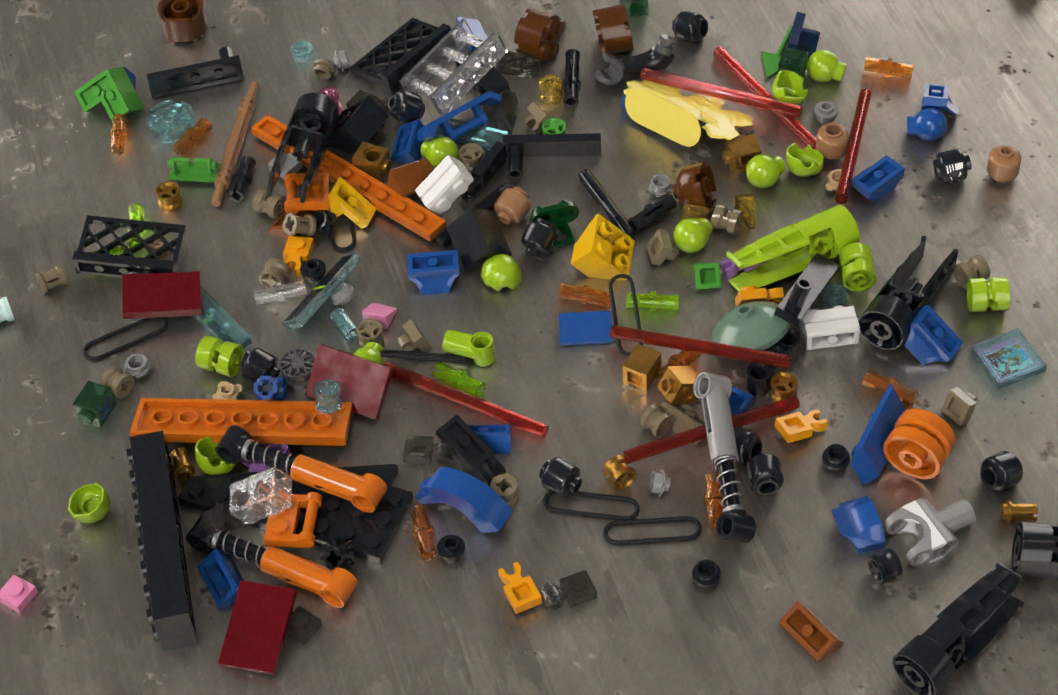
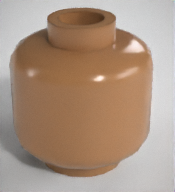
M828 123L822 126L817 132L816 150L820 151L826 159L834 160L843 157L848 149V131L838 123Z
M1007 145L993 148L988 158V175L1002 183L1014 180L1020 170L1022 159L1020 152L1016 148Z
M519 187L503 190L494 204V210L498 214L497 219L506 225L522 222L531 208L530 196Z

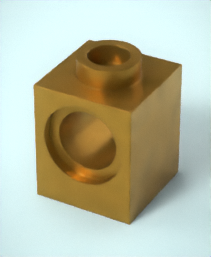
M755 134L736 137L732 140L726 139V150L722 151L723 161L725 165L729 164L732 174L746 171L748 162L754 156L762 154Z
M362 142L352 157V163L355 167L380 182L392 169V160H390L389 149Z
M637 344L623 364V383L647 392L661 371V353L651 347Z
M668 366L657 387L671 405L696 404L698 398L694 394L693 385L699 373L693 366Z

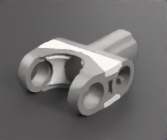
M920 498L893 512L886 519L883 526L890 535L908 533L920 540L917 542V545L908 551L906 559L912 566H921L951 554L959 545V541L953 532L975 523L976 515L973 507L967 500L958 501L936 511L926 498Z

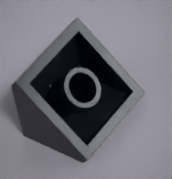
M470 208L446 227L454 249L458 250V257L464 272L481 267L492 256L498 254L512 256L493 211Z

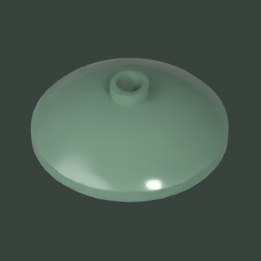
M752 301L741 304L725 313L715 325L712 339L715 347L722 353L734 356L754 354L773 346L783 338L789 329L790 323L774 315L779 304L770 301Z

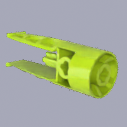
M836 205L812 217L764 236L733 254L728 251L726 255L740 269L768 261L747 273L745 271L730 279L729 283L738 292L746 286H757L759 288L803 272L817 253L828 259L838 257L840 250L844 246L860 242L856 221L846 207Z

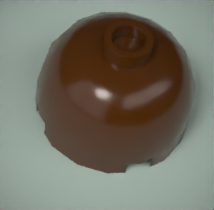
M705 161L686 166L679 172L676 184L673 185L674 197L679 200L685 209L695 213L713 211L717 203V199L712 200V192L717 191L715 177L710 165L705 166L707 163Z

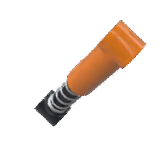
M232 425L227 429L215 447L217 455L228 463L237 464L240 460H253L255 464L262 463L266 468H275L277 472L285 471L291 480L351 501L357 509L363 512H374L387 490L386 483L374 474L367 473L361 476L302 454L294 458L292 454L285 455L281 453V450H271L270 446H260L258 442L252 440L251 435L245 429L236 425Z
M202 514L186 535L187 543L199 552L208 553L210 550L218 548L222 549L225 554L232 553L237 559L244 558L247 563H256L261 572L319 595L327 604L336 608L344 607L358 585L357 578L343 568H334L332 570L275 546L264 549L263 545L257 546L252 544V540L247 542L242 540L241 536H232L230 531L227 532L224 529L223 524L218 519L209 514Z

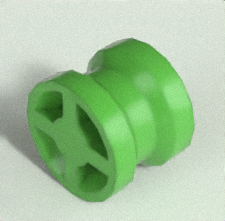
M554 117L545 120L542 124L543 134H566L565 121Z

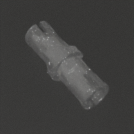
M304 279L284 285L277 283L275 287L253 291L257 307L278 301L281 304L285 303L287 299L307 296Z

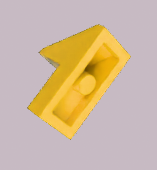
M341 177L337 179L328 195L330 212H333L336 218L345 214L361 229L368 226L377 209Z

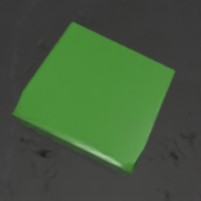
M720 262L694 264L693 273L696 290L722 288Z

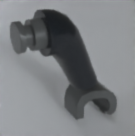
M661 34L659 37L661 42H657L656 46H652L650 50L642 54L620 59V61L613 54L603 51V59L611 65L605 70L594 72L593 75L598 81L606 85H614L623 76L647 74L666 69L675 58L674 54H672V45L676 44V40L673 37Z

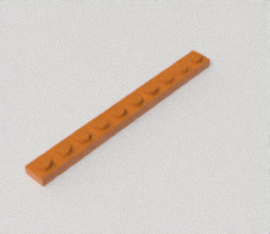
M267 114L251 127L252 135L278 150L287 125ZM291 146L289 153L293 154L295 147ZM329 150L326 151L317 173H328L329 181L335 184L339 177L343 178L376 207V210L429 242L447 227L446 220L406 196L402 197L386 184ZM309 151L307 159H302L303 165L307 168L314 153L312 151Z

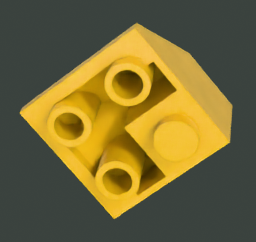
M597 214L575 243L571 265L589 278L612 279L618 274L629 275L635 240L602 215ZM618 278V279H616V280L625 281V280H627V279H626V278Z

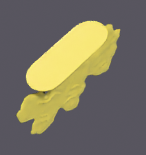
M645 79L641 82L635 80L626 82L629 88L624 90L626 95L625 107L631 119L683 146L691 147L698 143L701 137V129L706 130L707 135L711 138L732 140L740 135L734 126L753 125V118L739 111L721 109L725 102L720 95L704 96L702 94H693L689 97L682 96L681 87L674 80Z

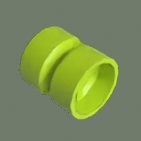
M860 242L844 246L839 252L844 287L854 292L870 289L877 280L873 253L870 246Z
M991 277L989 281H986L984 278H969L967 281V304L969 311L985 312L987 308H990L992 311H1008L1010 306L1008 278Z
M206 335L201 339L197 347L195 364L198 368L211 372L216 370L218 374L232 378L240 370L239 364L244 356V348L240 344L230 341L223 342L220 338Z

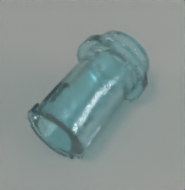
M337 308L330 314L331 324L337 326L347 341L355 339L356 337L352 331L357 335V327L349 318V312L342 308Z

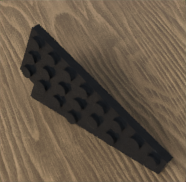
M396 464L338 467L361 476L367 473L374 474L386 483L387 490L372 513L357 509L351 501L293 481L285 471L191 476L177 499L180 505L265 530L273 493L306 495L309 492H317L322 495L323 499L316 516L313 532L315 535L314 545L322 547L328 542L332 543V540L336 537H340L341 542L351 540L353 549L358 551L354 557L381 564L414 497L411 491L391 486L398 473V466ZM300 508L296 534L303 530L307 508Z

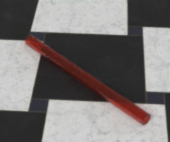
M718 46L713 52L714 56L806 146L810 145L812 149L816 150V137L722 46Z
M643 68L640 78L643 80L797 118L801 117L803 106L648 68Z
M862 89L859 93L835 200L839 204H845L848 201L872 95L869 89Z
M612 325L610 330V337L615 339L787 369L790 368L792 361L791 355L617 325Z
M385 360L386 366L394 368L391 377L538 436L545 437L548 432L549 425Z
M794 395L733 415V426L743 427L798 409L800 407L799 399ZM705 425L623 451L624 460L627 464L707 439Z

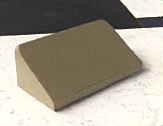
M668 400L661 403L662 412L670 413L674 417L671 430L694 446L701 444L707 438L703 413L689 404L671 405Z

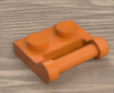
M290 173L285 176L284 185L287 188V200L284 203V210L287 214H296L298 211L330 210L328 173H316L311 186L306 192L304 203H301L300 198H297V187L303 185L306 173Z
M309 492L306 495L273 493L263 539L265 546L313 547L315 543L313 532L317 511L322 504V495L317 492ZM300 508H307L303 530L296 534Z

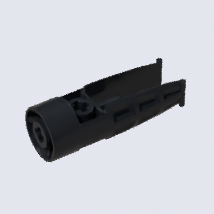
M311 92L302 95L298 99L269 175L268 194H272L290 152V147L293 146L295 147L293 156L297 157V161L300 162L302 159H307L309 151L314 152L302 185L300 202H305L306 192L322 163L339 118V109L336 103L328 96Z
M921 237L920 245L909 254L904 263L886 281L885 285L859 319L860 331L869 343L884 350H895L902 345L910 334L911 323L920 309L932 303L949 273L953 271L957 261L958 249H954L923 287V284L919 283L918 278L914 277L913 280H908L924 254L927 237Z
M1019 521L1012 545V571L1019 575L1058 580V526Z
M998 562L995 565L996 569L986 574L937 615L939 619L922 635H917L893 657V667L900 680L917 695H937L955 677L956 670L966 660H972L1010 620L1019 606L1023 607L1024 602L1011 595L1023 579V576Z

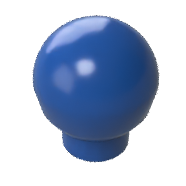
M936 108L923 109L916 116H907L908 136L917 135L923 141L933 142L939 140L947 130V119Z

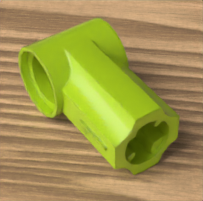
M452 329L446 331L442 344L444 352L472 358L473 362L480 367H486L495 362V347L490 333L477 332L472 335Z

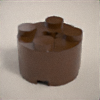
M161 0L158 4V14L162 30L169 42H198L203 38V34L208 27L203 0Z
M625 4L592 11L595 24H599L595 25L599 42L604 41L599 43L601 54H603V51L617 54L634 49Z
M528 8L525 11L528 13L527 16L520 18L515 31L514 43L519 46V49H516L517 53L543 61L548 60L550 57L555 58L559 52L558 42L560 35L564 32L565 22L561 21L558 15Z

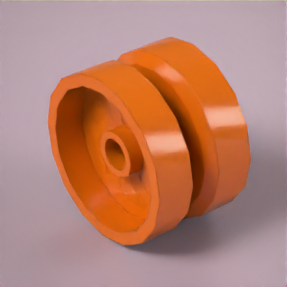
M913 408L905 410L899 416L894 429L889 433L884 442L883 452L892 466L903 474L916 479H931L938 475L942 469L945 459L950 455L955 446L956 437L953 429L941 417L927 410Z

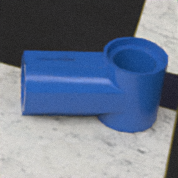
M260 376V378H257L256 383H254V393L257 394V399L286 400L285 377Z

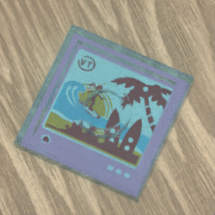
M1019 328L974 344L971 347L972 354L998 389L1046 371L1047 365Z

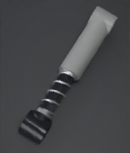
M701 372L694 381L693 391L695 396L701 399L710 460L715 465V470L719 472L717 482L721 484L719 493L723 496L721 505L724 508L722 514L717 519L716 532L720 539L749 543L755 536L756 523L752 516L747 515L743 508L744 506L739 501V497L742 494L738 493L737 485L740 482L736 481L735 473L738 470L734 469L733 465L738 461L739 457L729 404L732 383L728 377Z

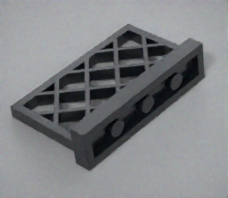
M412 17L350 67V71L354 75L383 86L385 93L393 96L455 45L451 27L446 24L436 27ZM413 27H416V28H419V29H420V30L409 31V30H411ZM420 37V39L408 41V39ZM404 40V42L393 44L396 41ZM403 49H404V51H405V52H400V53H394V54H392L393 51H398V50H403ZM388 53V55L377 57L379 54ZM389 62L388 65H382V66H377V67H376V64H381V63ZM365 66H373L372 68L362 69Z
M87 215L78 249L74 251L72 257L75 271L77 274L122 278V275L177 272L187 230L186 225ZM92 224L103 225L105 228L95 235L90 231ZM120 227L129 229V232L121 237H118L114 231ZM144 230H152L154 232L152 236L145 240L139 235ZM169 232L179 233L178 237L171 242H168L163 236ZM110 234L114 241L103 246L99 240ZM135 236L140 243L128 249L124 242ZM160 239L164 246L153 251L148 245ZM93 243L99 247V250L94 253L84 252L85 248ZM119 245L125 251L120 255H112L108 252ZM143 248L149 253L144 258L133 255ZM168 250L173 254L172 261L161 260L158 257Z

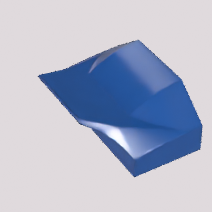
M925 83L921 110L936 108L946 110L958 116L959 107L954 104L949 96V86Z
M886 155L871 167L866 168L855 176L850 182L867 199L878 201L897 186L904 176L905 168Z
M458 250L407 254L408 278L416 284L422 295L450 292L454 279L460 274Z
M926 305L920 309L912 321L911 331L905 346L922 365L937 361H950L963 342L929 305Z
M865 496L841 503L839 507L831 510L841 535L853 542L857 554L885 548L886 540L882 522L873 501L869 497Z

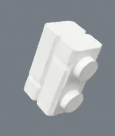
M447 155L415 191L428 209L442 215L443 212L450 209L452 203L460 194L467 191L474 178L461 161Z
M838 305L832 309H810L800 322V331L805 350L859 344L860 326L856 318L854 306L844 307Z

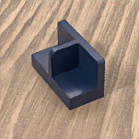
M797 12L784 60L807 65L809 57L816 52L820 32L803 28L806 14Z

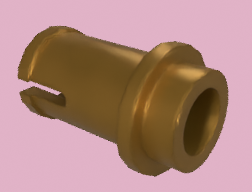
M179 447V457L175 449L171 452V459L175 467L173 474L178 481L187 482L189 477L194 476L195 468L190 464L188 450Z
M1007 500L1006 503L1000 504V519L1006 520L1007 523H1010L1012 520L1037 521V516H1034V514H1038L1036 503H1012L1011 500Z

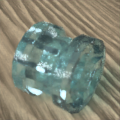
M324 380L314 386L315 406L319 412L330 414L342 407L340 385L336 381Z

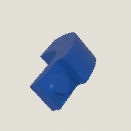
M439 467L433 476L426 478L421 483V489L414 496L420 504L443 503L458 509L472 521L481 533L499 532L513 513L509 505L492 488L479 479L453 468Z

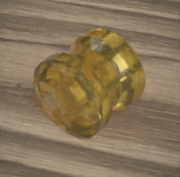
M556 75L543 76L538 83L540 100L547 105L559 103L563 98L561 78Z

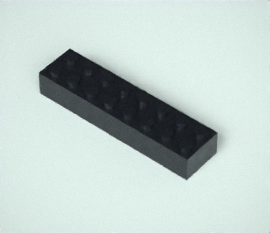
M163 430L130 437L131 448L126 449L129 465H132V470L129 471L132 487H135L132 499L134 508L137 509L138 515H135L137 531L140 532V538H137L138 547L144 560L140 561L143 578H146L143 590L146 602H149V608L146 609L148 624L152 626L154 641H160L163 652L197 645V633L176 483L173 474V462Z

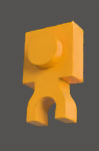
M289 236L283 251V262L289 268H295L296 276H301V263L310 259L314 247L313 238Z
M757 286L743 287L735 297L736 307L752 301L780 303V299L784 298L783 287L768 290L766 288L757 289Z
M816 409L810 411L805 416L800 412L777 417L775 428L787 443L812 437L813 431L822 432L827 430L828 421L826 419L819 420L820 411Z
M518 562L513 563L514 574H506L504 568L498 569L501 581L506 584L503 586L504 593L516 614L542 604V597L530 575L522 578L521 566Z

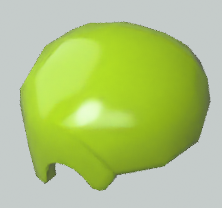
M779 71L772 83L773 96L778 102L789 107L801 105L808 93V89H803L804 78L793 71Z
M793 143L786 150V165L794 175L800 177L814 176L823 169L824 156L820 151L812 149L810 145L805 149H800L797 143Z
M498 254L483 263L481 278L486 286L498 292L503 287H509L513 290L522 281V271L512 256Z
M206 436L199 440L195 446L197 466L209 475H223L232 471L236 464H231L221 459L215 451L218 443H214L210 436Z
M96 482L83 485L76 489L70 497L68 511L81 523H95L103 519L109 511L111 504L109 494Z

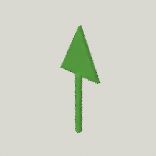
M792 25L789 27L776 54L761 52L767 79L792 63L791 61L784 60L785 56H781L790 37Z

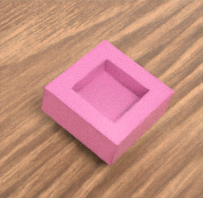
M13 575L0 590V603L21 613L36 596L38 590L35 585Z

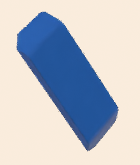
M491 91L486 92L428 123L418 130L416 136L418 142H427L433 139L438 125L442 129L444 136L452 139L454 142L457 141V138L479 126H485L489 121L480 105L494 106L501 102L502 95ZM471 108L475 118L452 129L448 120Z
M889 383L875 412L870 415L869 423L862 437L851 452L853 456L851 465L863 484L869 483L881 474L887 462L883 452L884 442L889 433L894 429L899 416L906 410L891 383Z

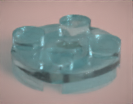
M167 100L153 106L149 111L150 116L146 119L149 132L154 137L161 139L163 143H171L174 139L193 132L196 127L195 116L192 107L188 103L180 101L181 104L174 103L173 100Z

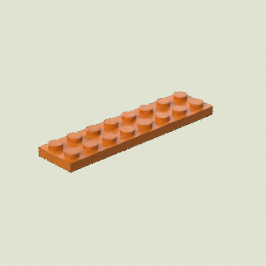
M141 398L129 434L132 437L163 430L166 442L197 443L204 437L210 436L214 443H219L227 429L232 425H236L245 429L251 435L252 440L259 444L346 446L353 413L352 402Z

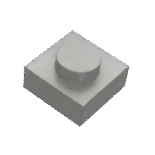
M289 153L279 177L284 179L287 174L297 173L303 167V162L297 161V157ZM275 158L268 163L269 171H272Z

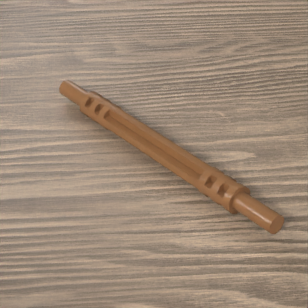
M257 81L250 82L247 94L242 98L214 183L216 188L211 204L215 207L221 205L224 192L229 188L256 105L255 97L259 88Z

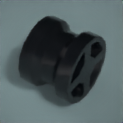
M889 548L884 550L880 556L872 555L868 558L870 572L878 583L886 582L890 576L898 577L902 575L903 569L900 559L893 549Z

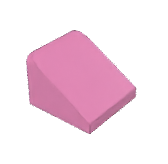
M373 302L363 310V321L375 319L382 324L383 329H388L397 312V308Z

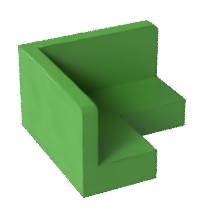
M123 67L106 69L74 91L84 112H90L103 104L112 122L119 121L130 112L144 109Z

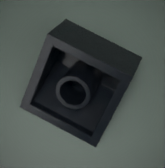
M369 95L341 112L328 146L350 154L356 152L362 142L369 144L373 142L371 140L372 136L377 135L384 128L383 122L388 115Z

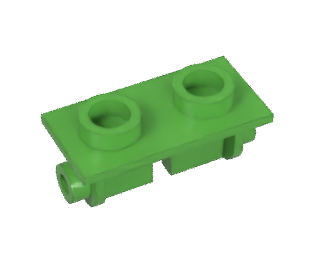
M173 156L172 159H168V168H171L168 180L215 182L221 163L213 160V158H194V161L191 162L190 158Z

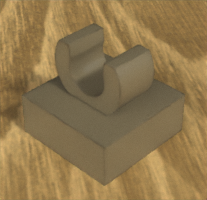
M532 102L527 109L533 115L528 116L524 123L530 128L536 123L531 130L536 134H540L542 132V124L551 117L536 103Z
M658 229L646 245L651 264L661 266L665 259L674 260L679 254L678 251L673 250L675 242L670 239L667 230Z
M411 319L402 325L408 334L400 336L397 341L405 351L415 352L417 347L421 352H428L433 349Z
M958 387L952 388L941 411L961 427L968 424L977 404L975 401L978 398L970 391L964 393Z

